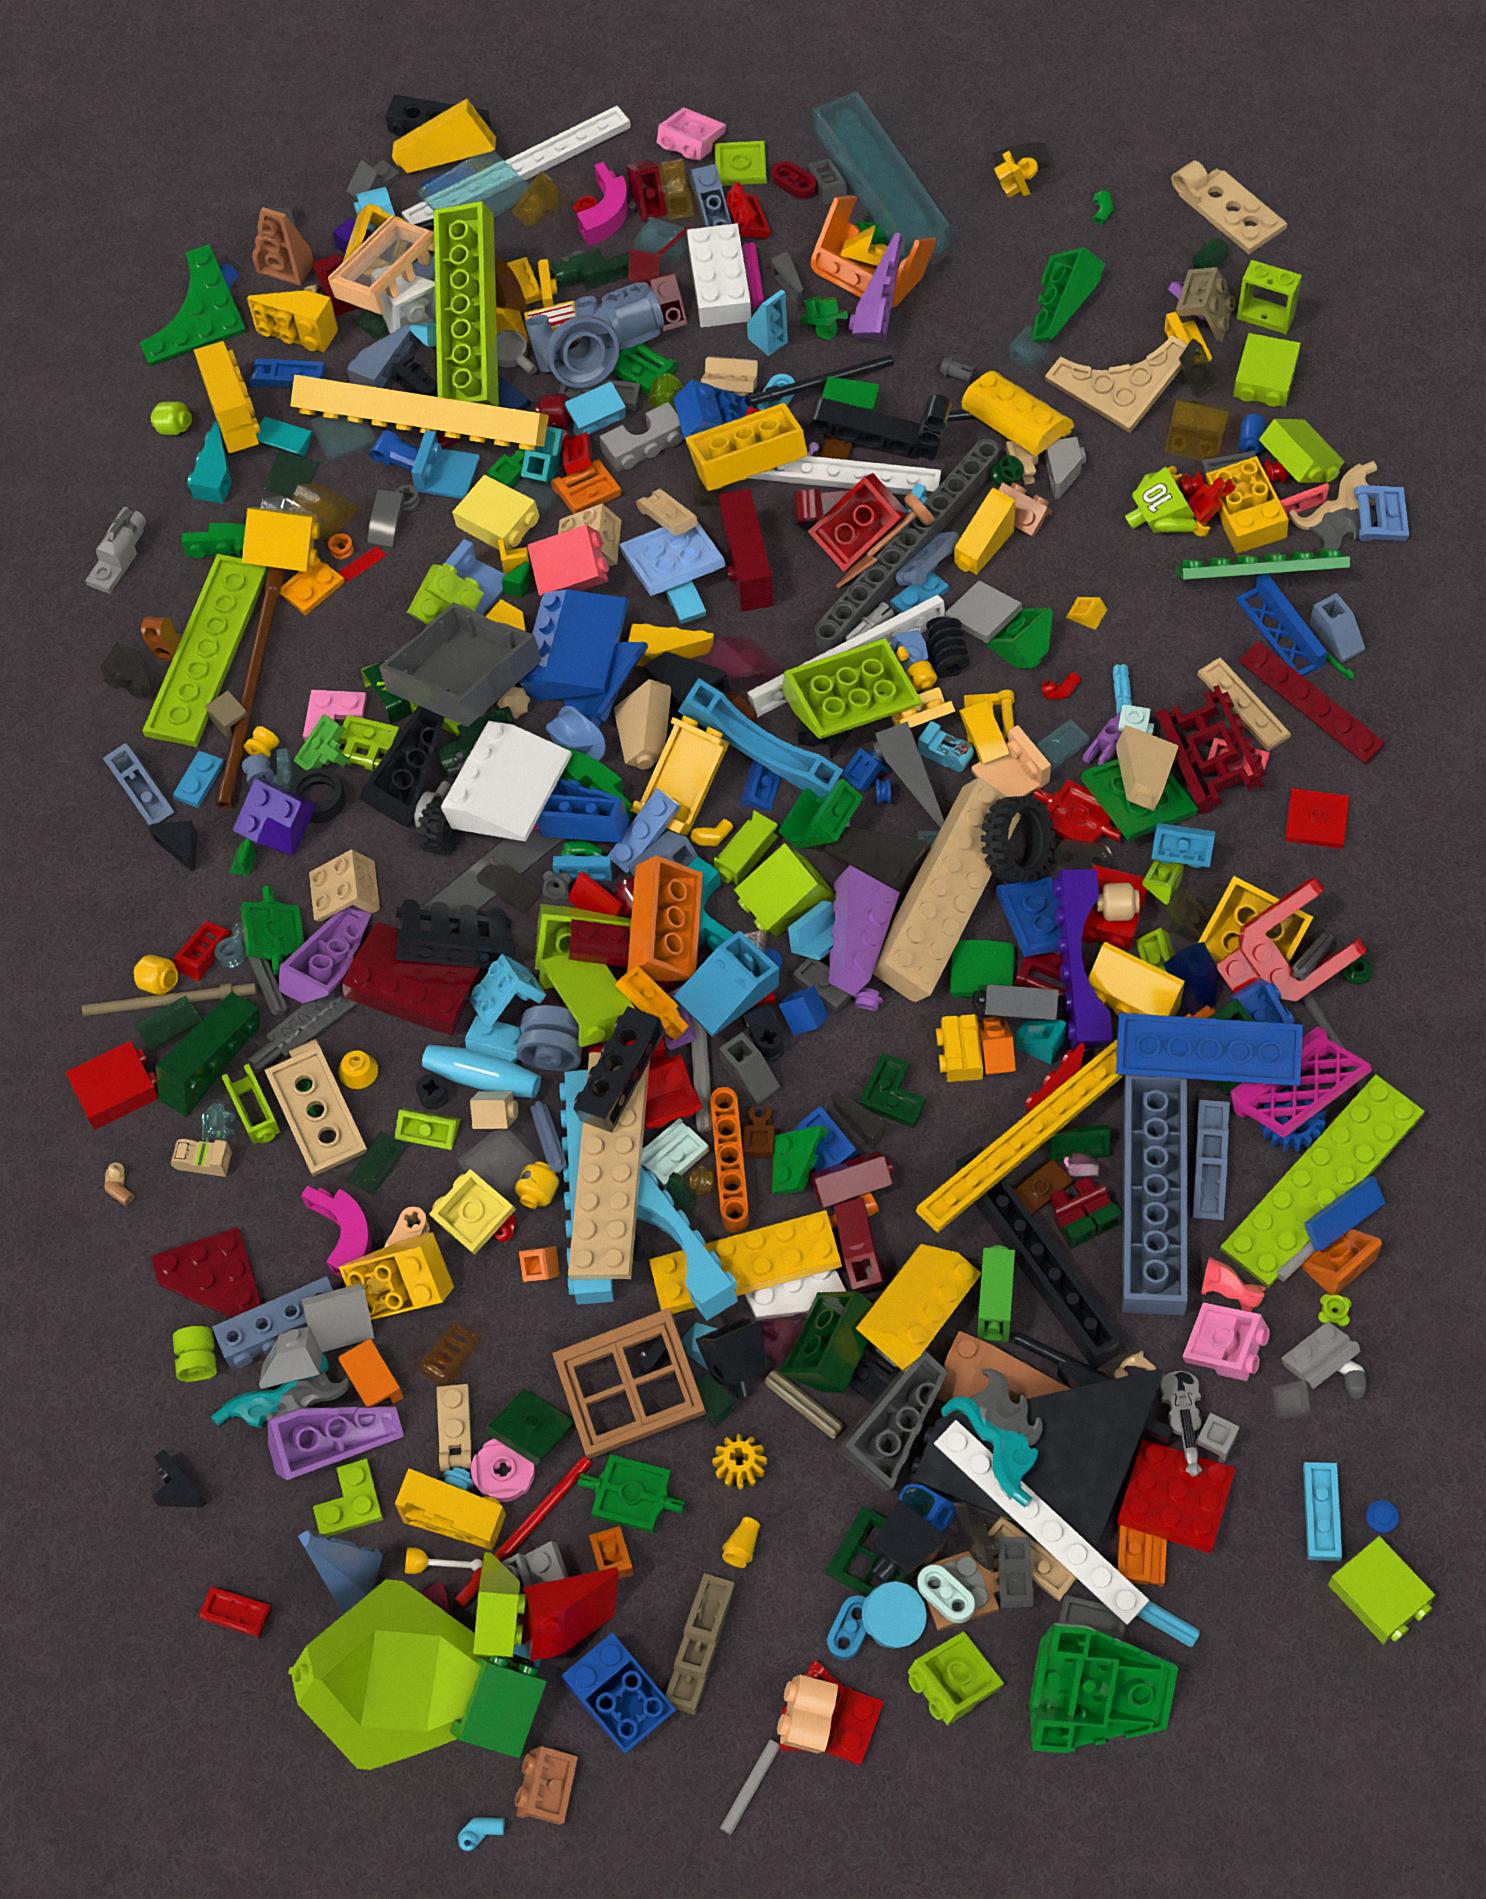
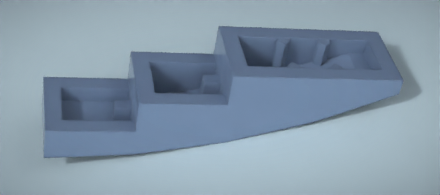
M1199 1100L1192 1218L1224 1220L1230 1102Z

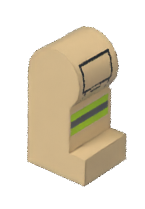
M179 1139L175 1144L171 1165L177 1170L226 1177L232 1152L227 1141L215 1140L214 1143Z

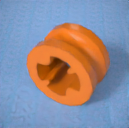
M335 534L329 539L330 554L334 558L346 559L353 553L352 540L347 534ZM342 543L345 548L340 549L337 545Z

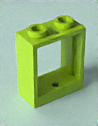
M1251 260L1242 279L1237 319L1287 334L1295 316L1302 275ZM1254 285L1288 295L1287 306L1252 297Z

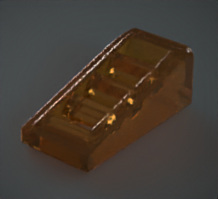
M454 1322L419 1366L421 1374L441 1386H449L481 1337ZM458 1333L469 1341L464 1344L453 1337ZM449 1343H451L452 1345L460 1348L461 1351L457 1353L448 1348L447 1346ZM442 1353L454 1358L453 1361L450 1362L442 1358ZM436 1362L447 1367L445 1371L435 1367Z

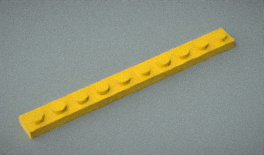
M1117 1039L919 1204L916 1213L937 1233L940 1232L1121 1079L1124 1075L1115 1074Z

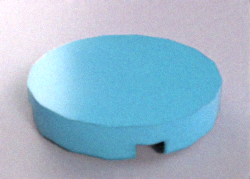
M897 1581L880 1584L874 1588L863 1603L862 1619L864 1628L876 1640L875 1642L882 1647L896 1649L909 1646L919 1639L925 1628L927 1614L924 1601L918 1592L908 1584Z

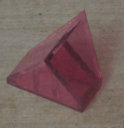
M806 1316L782 1320H760L765 1358L783 1366Z

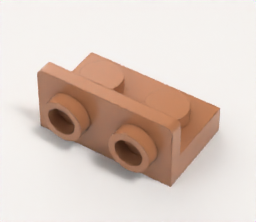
M542 1746L531 1750L525 1756L522 1765V1773L525 1776L523 1786L518 1789L515 1797V1806L518 1807L516 1817L525 1818L529 1816L558 1825L563 1824L578 1757Z

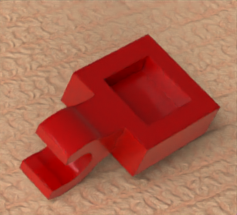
M1218 477L1212 485L1203 484L1187 501L1198 522L1206 524L1223 506L1220 499L1231 494L1236 487L1231 479L1224 482L1222 477Z

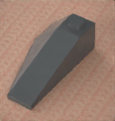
M908 722L875 733L878 741L874 742L873 746L878 759L884 757L889 769L940 830L945 821Z

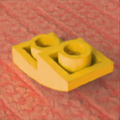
M986 700L959 710L967 735L972 738L981 764L1009 754L1000 728Z

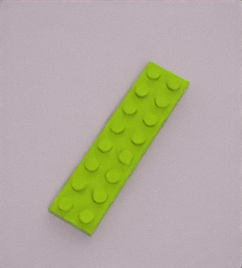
M221 554L216 555L143 728L145 737L192 747L198 746L209 719L206 705L219 695L267 578L269 566L242 563V558Z
M1375 1075L1220 1246V1250L1269 1288L1278 1279L1276 1272L1310 1241L1304 1222L1367 1176H1370L1423 1117L1425 1111L1379 1076Z

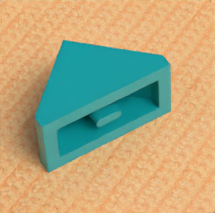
M1063 1020L1023 1021L1013 1038L1014 1048L1051 1065L1064 1043L1066 1023Z

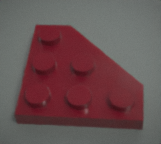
M239 1227L151 1256L160 1287L186 1297V1299L213 1309L228 1318H233L262 1305Z

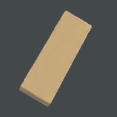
M1000 1517L982 1539V1543L998 1555L997 1537L1029 1536L1007 1519ZM1030 1538L1032 1581L1060 1602L1077 1578L1044 1547Z

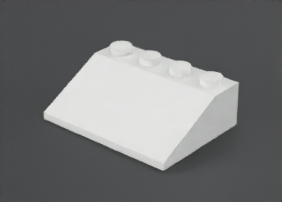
M488 721L441 805V809L451 829L526 842L572 756L571 751L515 725Z

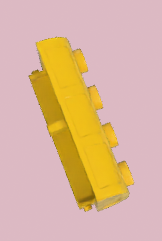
M989 371L974 381L968 387L962 399V409L1034 456L1039 455L1060 437L1064 438L1069 435L1074 427L1073 420L1054 410L1048 404L1029 394L1026 390L1015 385L996 371Z

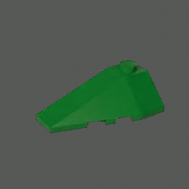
M1085 247L1050 255L1041 279V285H1046V292L1038 297V303L1043 304V310L1035 317L1032 335L1033 342L1039 343L1052 340L1101 280L1105 263Z

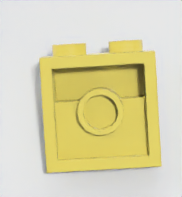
M470 1169L466 1174L460 1175L455 1180L453 1188L446 1196L440 1197L434 1203L429 1215L475 1255L516 1209Z

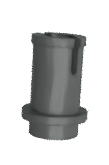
M953 357L949 359L944 358L940 367V373L944 374V377L951 376L966 383H970V377L973 376L975 370L973 366L954 361Z

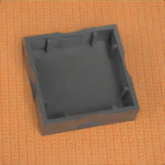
M453 602L432 620L417 637L403 645L379 668L387 692L469 727L541 662V657L535 635L506 623L490 620L479 612Z

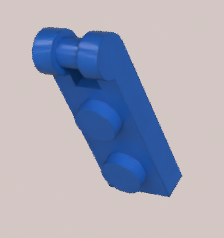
M257 358L253 363L254 373L250 376L249 384L252 387H293L294 375L323 379L325 365L324 362Z

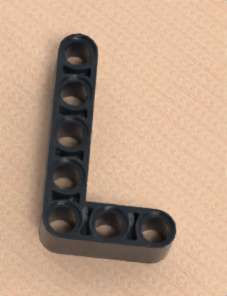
M936 394L930 396L920 423L835 400L820 398L814 402L809 427L812 431L821 435L910 459L919 460V458L929 459L928 461H933L947 427L951 401L944 395Z

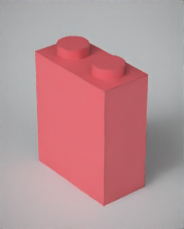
M583 525L527 545L540 597L546 592L565 589L582 591L608 582L606 572H609V566L605 557L602 556V537L597 530L588 525Z

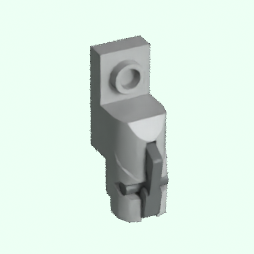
M123 507L113 520L105 537L96 548L99 561L85 580L87 586L111 594L137 555L135 544L143 534L146 525V519L140 512H134L129 510L128 507Z

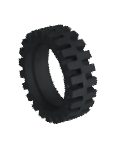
M1011 796L999 799L995 802L996 804L991 805L989 808L991 813H986L984 819L988 823L982 825V830L986 832V835H981V842L986 843V846L982 847L983 854H988L985 862L987 865H991L989 870L992 873H996V877L1003 879V881H1035L1038 877H1042L1045 874L1044 870H1047L1050 866L1047 860H1053L1054 856L1050 850L1055 849L1056 842H1052V837H1056L1055 830L1050 829L1054 825L1053 819H1047L1050 812L1048 809H1044L1045 805L1042 802H1038V799L1035 797ZM1017 812L1022 815L1029 835L1028 851L1025 860L1020 866L1015 863L1008 843L1009 827Z

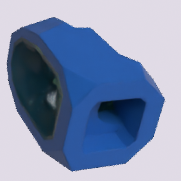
M923 1484L906 1485L899 1496L902 1502L939 1532L949 1526L956 1514L954 1502Z

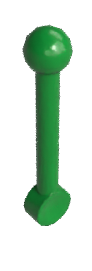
M1327 653L1326 659L1348 681H1351L1354 678L1353 672L1350 669L1346 670L1334 657Z

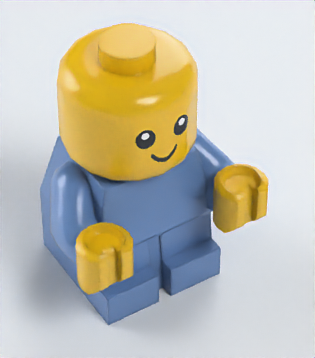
M919 629L894 635L890 646L916 691L930 690L937 681V675L930 662L927 661L926 642Z

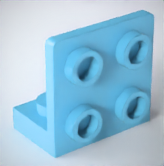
M502 953L498 960L491 964L487 975L481 983L474 987L469 1001L483 1024L490 1028L515 994L525 1001L532 999L540 1004L546 993L528 967Z

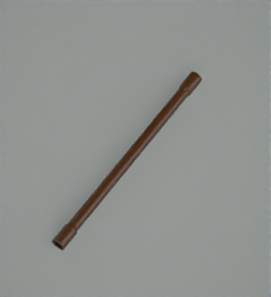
M270 567L264 588L265 595L240 701L247 715L235 723L224 776L220 783L216 806L219 808L232 809L244 744L247 738L277 599L284 579L285 571L282 568Z

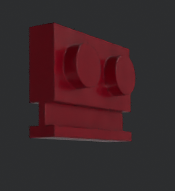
M576 919L571 920L568 960L622 967L627 966L629 950L628 926Z

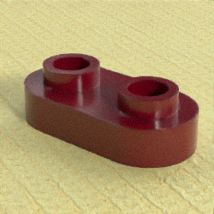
M781 161L773 166L772 180L780 188L801 199L810 198L816 193V178L812 174L788 161Z

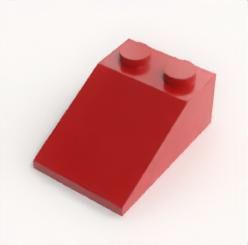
M872 473L859 481L808 532L845 572L897 526L909 512L878 477Z
M617 1567L522 1587V1594H526L524 1614H521L520 1625H523L522 1639L531 1661L564 1654L615 1616L619 1576Z

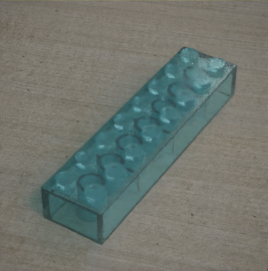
M856 91L813 108V131L877 223L888 242H891L895 233H901L903 238L900 254L901 261L909 257L915 239L931 237L938 239L932 254L949 248L951 237L950 224L859 93Z

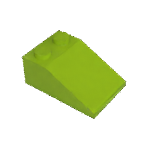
M484 1552L478 1593L473 1654L513 1657L514 1645H521L523 1625H516L517 1614H524L526 1594H519L520 1581L491 1552Z

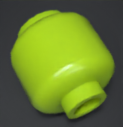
M160 402L151 413V423L161 435L181 436L187 432L192 422V416L187 406L182 402Z

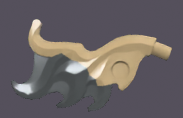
M1374 461L1364 465L1359 463L1351 468L1340 482L1337 500H1327L1312 515L1304 518L1300 517L1295 510H1291L1289 519L1298 528L1310 530L1318 535L1324 543V547L1320 549L1339 550L1342 539L1348 534L1353 535V542H1356L1359 538L1358 531L1361 529L1358 500L1355 499L1354 488L1368 485L1365 480L1366 475L1377 471L1376 463ZM1369 498L1373 527L1376 522V514L1371 506L1375 505V498Z

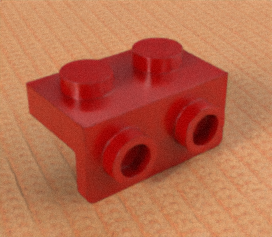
M735 182L731 191L727 194L726 203L733 216L734 223H738L740 236L767 239L771 230L757 196L745 194L741 183Z

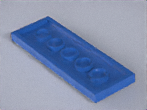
M1119 1013L1115 1074L1300 1086L1303 1025Z

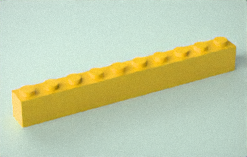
M294 375L290 404L292 407L300 408L299 413L315 415V410L324 412L323 417L339 419V414L348 415L347 421L363 423V418L372 419L371 425L387 427L388 422L396 423V429L411 431L412 426L421 427L420 433H425V430L434 432L441 430L445 431V437L460 439L461 434L470 435V441L485 443V438L494 439L495 445L510 447V442L519 443L520 449L532 451L535 450V446L544 447L549 417L547 414Z

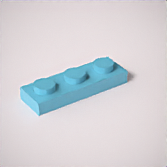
M1304 1462L1307 1559L1341 1561L1342 1547L1337 1463Z

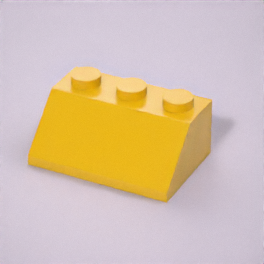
M1104 942L1088 977L1090 986L1099 1000L1105 1006L1113 1009L1117 1016L1119 1013L1175 1016L1181 1005L1185 982L1107 942Z

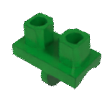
M821 296L804 300L807 313L800 316L802 324L816 325L817 336L823 340H830L836 335V319H848L847 310H839L837 298L830 297L822 300Z

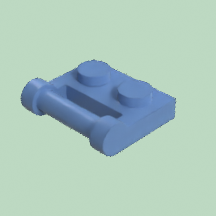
M1361 485L1354 488V496L1358 500L1361 529L1358 531L1359 539L1361 541H1371L1374 539L1406 541L1409 537L1404 487ZM1369 498H1375L1378 527H1372Z

